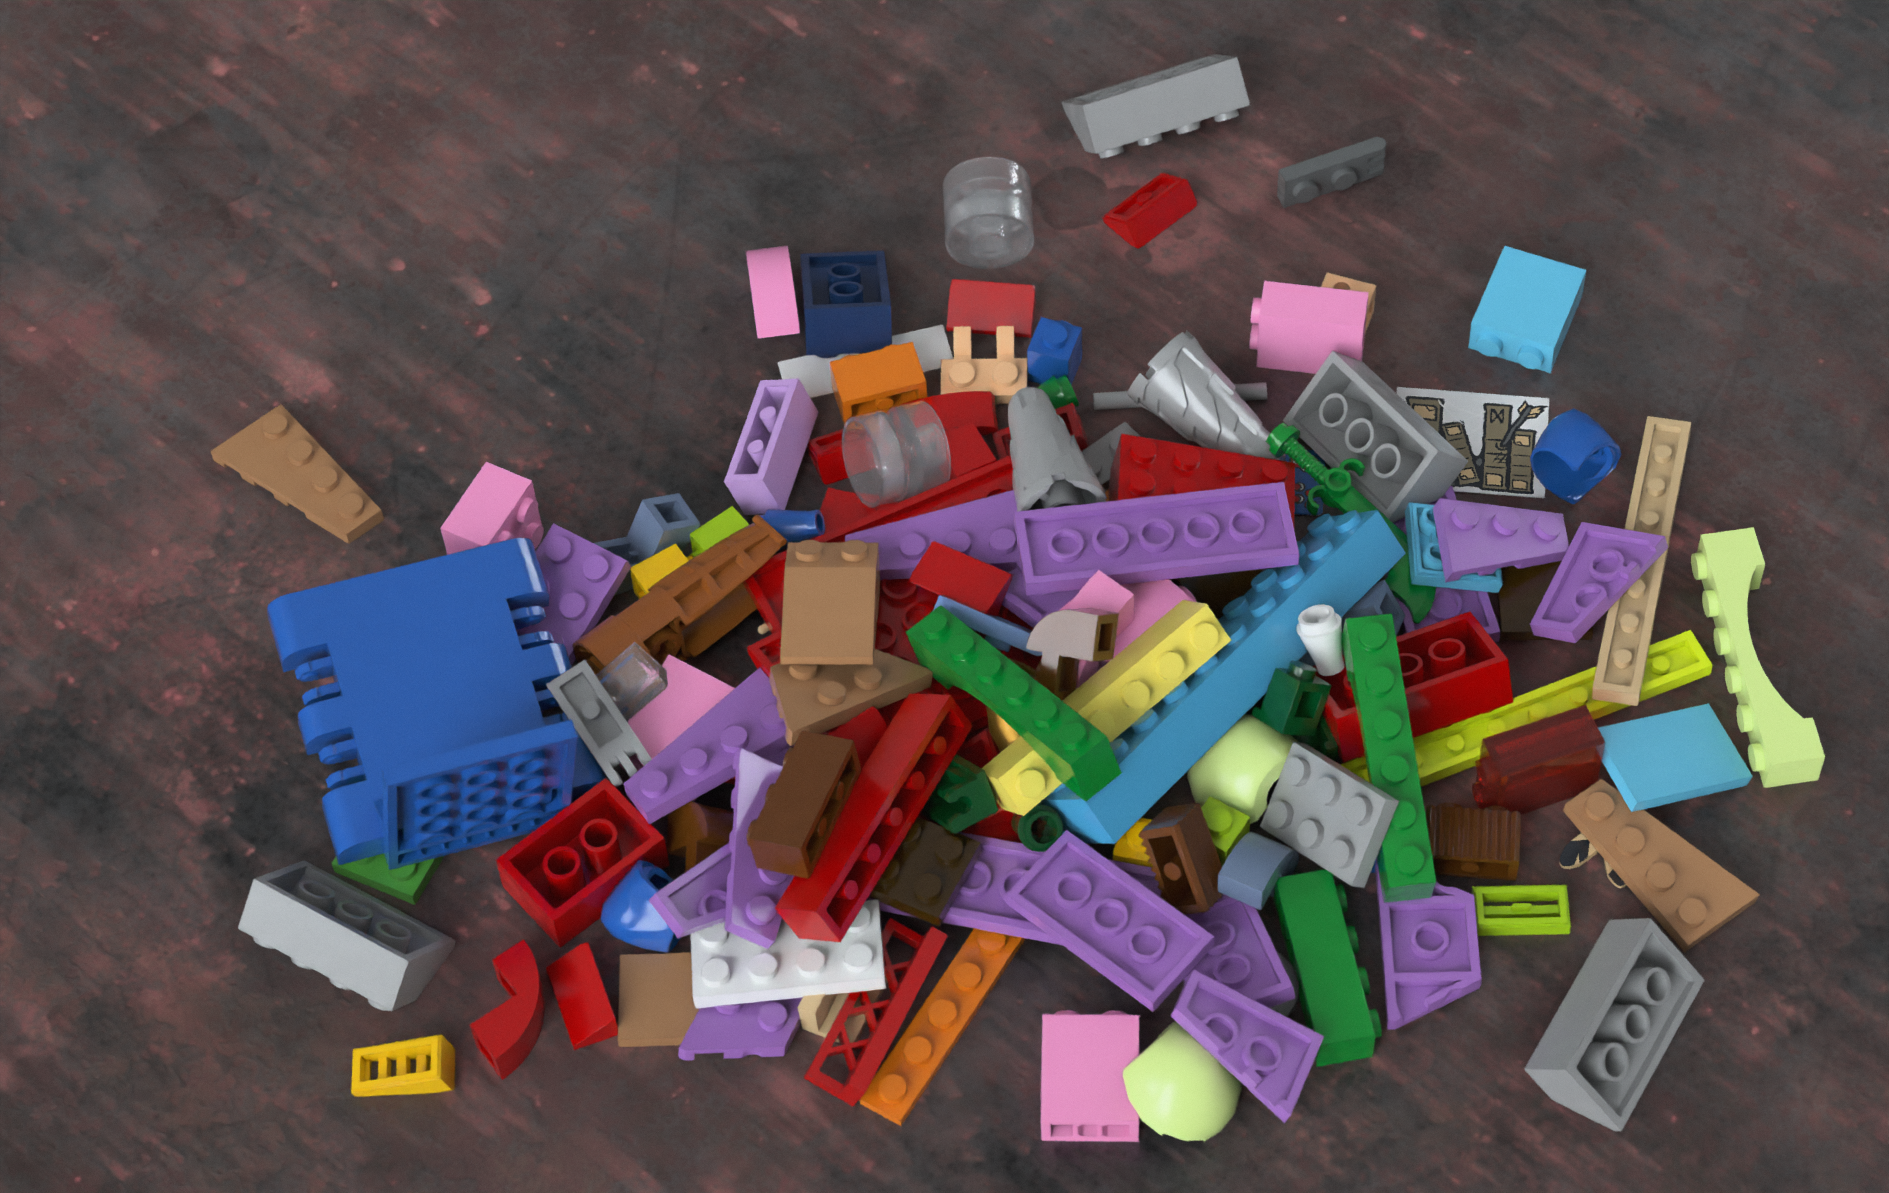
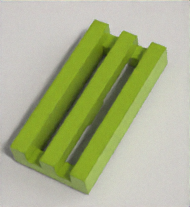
M1567 885L1472 886L1471 894L1474 895L1478 936L1570 933L1571 922ZM1558 901V905H1531L1530 903H1513L1512 906L1483 905V902Z

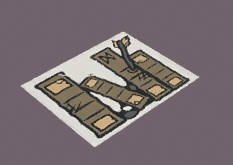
M1397 387L1396 394L1468 460V463L1451 484L1455 492L1545 498V487L1536 478L1531 467L1530 457L1542 432L1548 426L1549 398Z

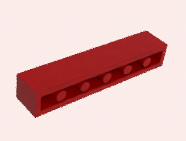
M908 694L864 764L810 878L794 876L777 903L775 909L799 939L841 942L973 727L951 695Z

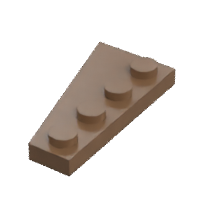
M282 404L211 450L213 460L224 468L229 466L240 473L241 478L254 486L258 484L273 493L276 500L286 506L291 504L305 513L307 519L348 544L384 521L382 510Z
M1600 779L1565 804L1563 812L1684 952L1753 905L1760 895L1644 809L1631 812L1620 792L1603 779Z

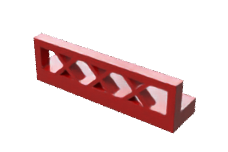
M889 918L882 930L885 977L891 992L889 999L871 1004L867 991L849 992L803 1078L847 1104L854 1106L866 1093L948 935L931 926L924 936H921L894 919ZM891 935L915 948L909 961L891 964L886 949V944ZM903 971L897 982L895 973ZM859 997L862 1006L853 1008ZM882 1010L879 1018L876 1020L874 1011ZM864 1014L870 1035L867 1039L850 1043L844 1023L847 1018ZM838 1036L841 1045L832 1047ZM862 1049L855 1060L853 1051ZM844 1054L849 1069V1074L844 1084L819 1071L826 1057Z

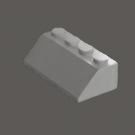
M1216 54L1062 101L1064 111L1084 150L1090 153H1099L1100 158L1124 152L1122 145L1135 141L1138 142V146L1162 140L1161 133L1176 129L1177 134L1196 130L1201 127L1199 121L1214 117L1215 122L1234 118L1239 115V108L1250 105L1238 58Z
M1335 351L1330 353L1283 419L1288 426L1294 425L1300 431L1299 437L1331 468H1339L1340 464L1349 458L1361 461L1365 466L1363 476H1358L1356 472L1348 470L1351 476V485L1393 523L1405 517V510L1409 502L1430 504L1443 497L1468 463L1465 457L1364 362Z
M305 860L254 878L238 929L253 936L254 942L258 945L279 950L290 956L292 962L297 966L318 971L329 977L330 982L334 986L345 990H353L368 998V1002L373 1007L385 1011H394L416 1001L454 949L456 940Z
M1651 918L1609 920L1524 1070L1553 1101L1613 1131H1622L1704 982L1703 977Z

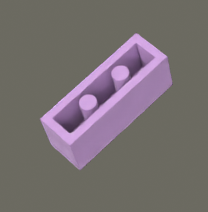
M799 378L760 380L724 480L725 485L745 515L765 514L768 509L785 510L818 415L817 408Z

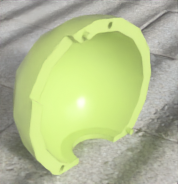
M1244 714L1188 770L1187 778L1195 803H1199L1202 808L1208 797L1211 796L1248 815L1250 823L1258 821L1268 807V792L1273 783L1279 779L1293 742L1298 741L1291 734L1278 732L1253 717L1252 714Z
M1173 1022L1157 1036L1158 1038L1123 1069V1079L1128 1099L1142 1121L1159 1135L1167 1134L1184 1141L1203 1140L1204 1142L1221 1132L1235 1114L1241 1093V1082L1177 1022Z

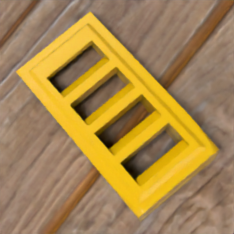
M442 1035L353 1049L351 1094L355 1097L439 1093L452 1091L455 1088V1048ZM416 1059V1073H411V1060ZM397 1060L396 1076L391 1077V1061ZM372 1061H378V1079L371 1080Z

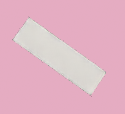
M943 324L892 336V345L913 341L923 372L941 368V359H953ZM839 354L834 358H820L816 355H807L777 363L782 379L799 378L809 397L812 398L834 393L831 384L829 362L839 360L847 355L859 354Z

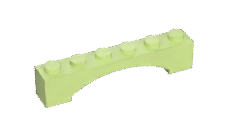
M1752 527L1702 534L1697 553H1693L1691 556L1692 572L1694 578L1702 580L1705 590L1702 594L1704 612L1706 617H1713L1716 627L1713 633L1715 649L1718 655H1724L1727 664L1725 668L1726 686L1730 694H1736L1739 704L1736 709L1738 726L1741 732H1747L1750 740L1748 758L1753 772L1759 771L1764 788L1816 781L1819 779L1825 755L1813 717H1801L1773 687L1757 658L1749 631L1747 616L1748 595L1750 590L1759 589L1765 567L1755 529Z

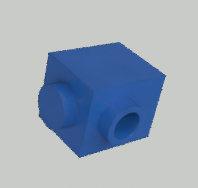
M1041 317L1027 349L1028 381L1042 384L1053 375L1055 378L1066 375L1072 385L1082 361V327L1074 326L1063 320L1055 321Z

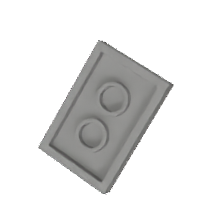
M1293 742L1260 827L1350 886L1364 888L1399 801L1309 745Z

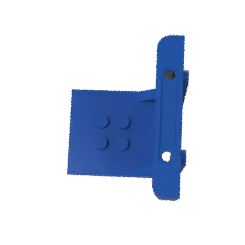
M514 538L283 595L270 602L267 606L268 620L283 672L294 670L297 680L302 682H311L331 676L334 679V683L315 687L305 692L302 696L306 707L298 713V725L307 755L318 753L320 761L324 764H335L357 758L358 766L339 770L328 776L326 779L327 786L332 791L322 798V809L338 865L384 854L388 868L392 870L532 833L603 779L607 778L575 730L572 719L569 720L565 713L543 718L541 713L543 710L559 706L546 684L571 669L572 666L565 645L554 643L552 633L538 631L518 636L516 632L518 629L533 626L546 618L543 607L549 606L550 596L532 540L528 538Z

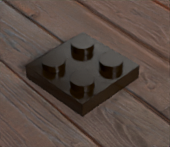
M917 817L870 893L869 898L879 900L883 904L940 927L982 852L981 842L959 833L954 834L942 826Z

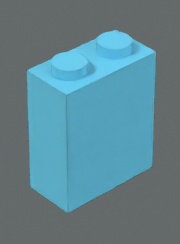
M1504 246L1471 322L1468 348L1479 351L1486 356H1496L1521 364L1528 369H1538L1551 373L1581 301L1587 270Z

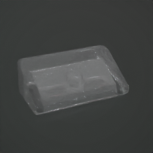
M636 642L631 644L596 675L626 721L630 720L668 686L667 670Z

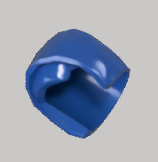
M1573 408L1557 415L1548 424L1534 447L1530 461L1536 478L1546 489L1558 498L1571 504H1576L1616 468L1622 454L1619 445L1599 423L1588 414Z
M638 860L615 885L602 904L601 921L614 938L633 946L670 953L681 938L676 937L649 900L655 893L673 882L674 879L650 862Z

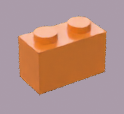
M913 341L900 345H888L883 349L859 355H847L839 360L829 362L832 389L845 427L853 426L882 415L889 417L901 414L903 403L927 397V383Z

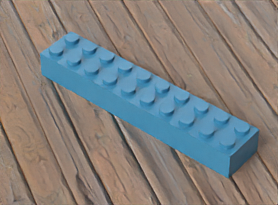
M1352 510L1344 515L1331 516L1330 514H1324L1316 518L1308 525L1307 530L1309 532L1300 541H1297L1299 565L1274 567L1261 572L1251 581L1252 588L1244 596L1232 600L1223 608L1222 613L1224 615L1218 621L1231 641L1110 742L1122 774L1086 802L1062 783L1037 804L1049 806L1058 812L1063 823V833L1067 830L1085 844L1116 843L1267 692L1275 668L1288 669L1290 661H1298L1308 651L1296 631L1299 623L1298 616L1302 611L1315 605H1329L1342 618L1406 554L1378 510L1359 513L1356 510Z

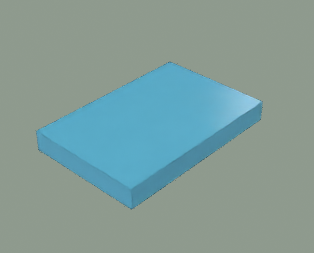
M1709 703L1594 728L1589 736L1591 744L1631 812L1747 786L1753 777Z

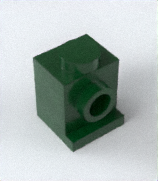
M1290 661L1288 669L1275 668L1262 707H1254L1252 716L1282 734L1314 736L1332 685L1315 676L1316 668L1303 662Z

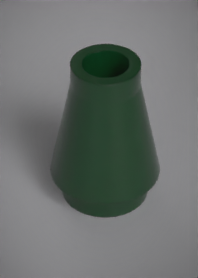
M1037 805L1024 816L1015 813L1011 820L1012 829L1018 834L1023 845L1035 852L1047 851L1063 833V823L1060 815L1056 810L1046 805Z

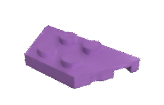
M1376 859L1375 872L1387 1030H1395L1480 988L1481 969L1475 901L1473 894L1453 886H1442L1436 881L1431 898L1384 903Z
M803 997L699 1008L679 1046V1058L694 1060V1054L723 1053L724 1059L744 1058L747 1055L753 1054L760 1057L785 1056L801 1025L798 1006Z

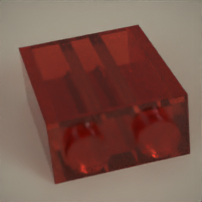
M1583 705L1482 739L1480 756L1475 761L1477 770L1476 782L1472 784L1473 796L1478 807L1483 810L1489 806H1501L1507 808L1511 813L1518 811L1522 815L1576 797L1595 784L1599 777L1605 741L1587 706Z

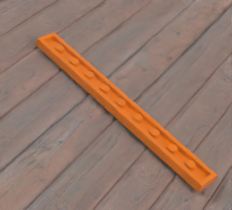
M973 929L871 1081L866 1093L860 1098L861 1105L902 1126L1026 938Z

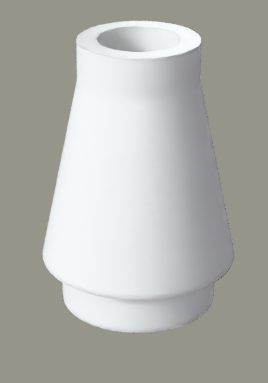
M1315 605L1305 609L1298 616L1299 623L1296 631L1315 662L1318 673L1323 676H1331L1341 672L1345 664L1342 657V622L1340 615L1335 613L1334 609L1329 605Z

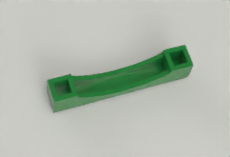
M942 605L906 631L920 666L932 671V677L946 689L956 686L973 695L993 710L1039 754L1054 771L1057 779L1085 802L1122 774L1105 734Z
M1391 613L1345 619L1342 632V646L1347 678L1352 687L1362 734L1369 783L1399 801L1377 855L1383 902L1431 898L1436 885V876L1393 616Z

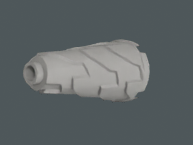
M1187 330L1185 333L1181 332L1174 337L1147 364L1150 366L1145 375L1148 380L1139 373L1128 390V396L1137 405L1149 410L1184 438L1194 440L1201 447L1281 461L1285 458V454L1276 458L1269 451L1270 446L1266 443V439L1270 434L1268 430L1262 425L1256 413L1235 391L1236 386L1203 351L1197 339Z
M1025 387L1017 391L1012 396L1008 406V423L1011 435L1010 457L1013 466L1012 485L1017 512L1106 502L1105 491L1091 464H1086L1075 436H1070L1062 417L1057 415L1048 394L1042 389Z

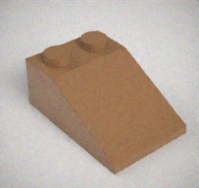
M804 540L799 543H788L784 573L781 664H873L880 597L879 543H865L861 540H849L844 543H820L815 540Z

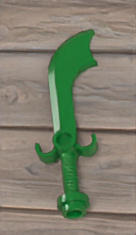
M1281 423L1269 434L1266 439V443L1270 446L1269 451L1276 458L1284 454L1288 455L1319 484L1309 491L1306 502L1309 513L1317 516L1319 504L1313 500L1317 497H1321L1325 505L1333 508L1337 507L1344 514L1352 510H1356L1358 513L1378 510L1351 485V476L1348 470L1356 472L1358 476H1363L1365 466L1361 461L1349 458L1344 460L1339 468L1328 470L1314 455H1311L1305 447L1299 444L1297 439L1300 436V431L1294 425L1287 426L1285 423ZM1378 510L1406 552L1389 570L1385 581L1393 595L1408 608L1413 623L1419 624L1429 613L1433 605L1436 587L1411 584L1407 535Z

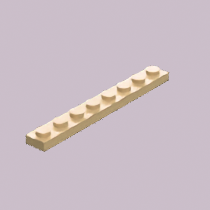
M1647 416L1625 529L1665 536L1669 548L1690 438L1691 422ZM1668 549L1608 609L1592 689L1593 700L1638 706Z

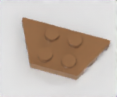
M875 649L873 664L778 663L770 668L769 682L773 695L777 697L776 707L779 717L783 718L785 722L786 742L792 746L795 745L802 730L821 734L847 723L872 706L880 709L907 697L909 693L915 694L931 687L933 672L928 668Z

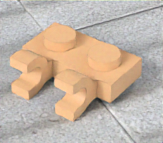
M997 326V359H972L971 327H954V359H941V394L991 391L995 397V404H1009L1012 396L1017 391L1027 387V358H1015L1014 326Z

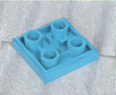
M1409 502L1405 510L1411 584L1499 593L1503 585L1501 568H1497L1493 574L1479 576L1477 572L1465 574L1457 581L1445 583L1433 514V507L1435 505Z

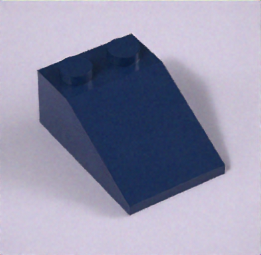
M884 250L800 254L806 356L816 355L820 358H834L839 354H863L892 345L891 301Z

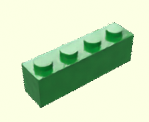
M1326 869L1278 877L1274 887V904L1289 963L1294 968L1296 980L1299 981L1298 998L1307 1028L1324 1036L1314 1059L1316 1067L1373 1057L1375 1038L1381 1037V1025L1377 1010H1369L1365 996L1370 995L1369 980L1365 967L1357 968L1354 954L1359 952L1358 939L1354 926H1346L1343 913L1348 911L1343 885H1335L1332 873Z

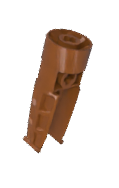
M755 515L752 518L753 524L724 538L659 580L648 589L649 592L618 615H611L572 644L577 662L580 663L584 659L586 660L619 710L622 711L646 693L668 655L683 662L689 657L694 658L757 609L743 582L770 560L787 542L761 516Z

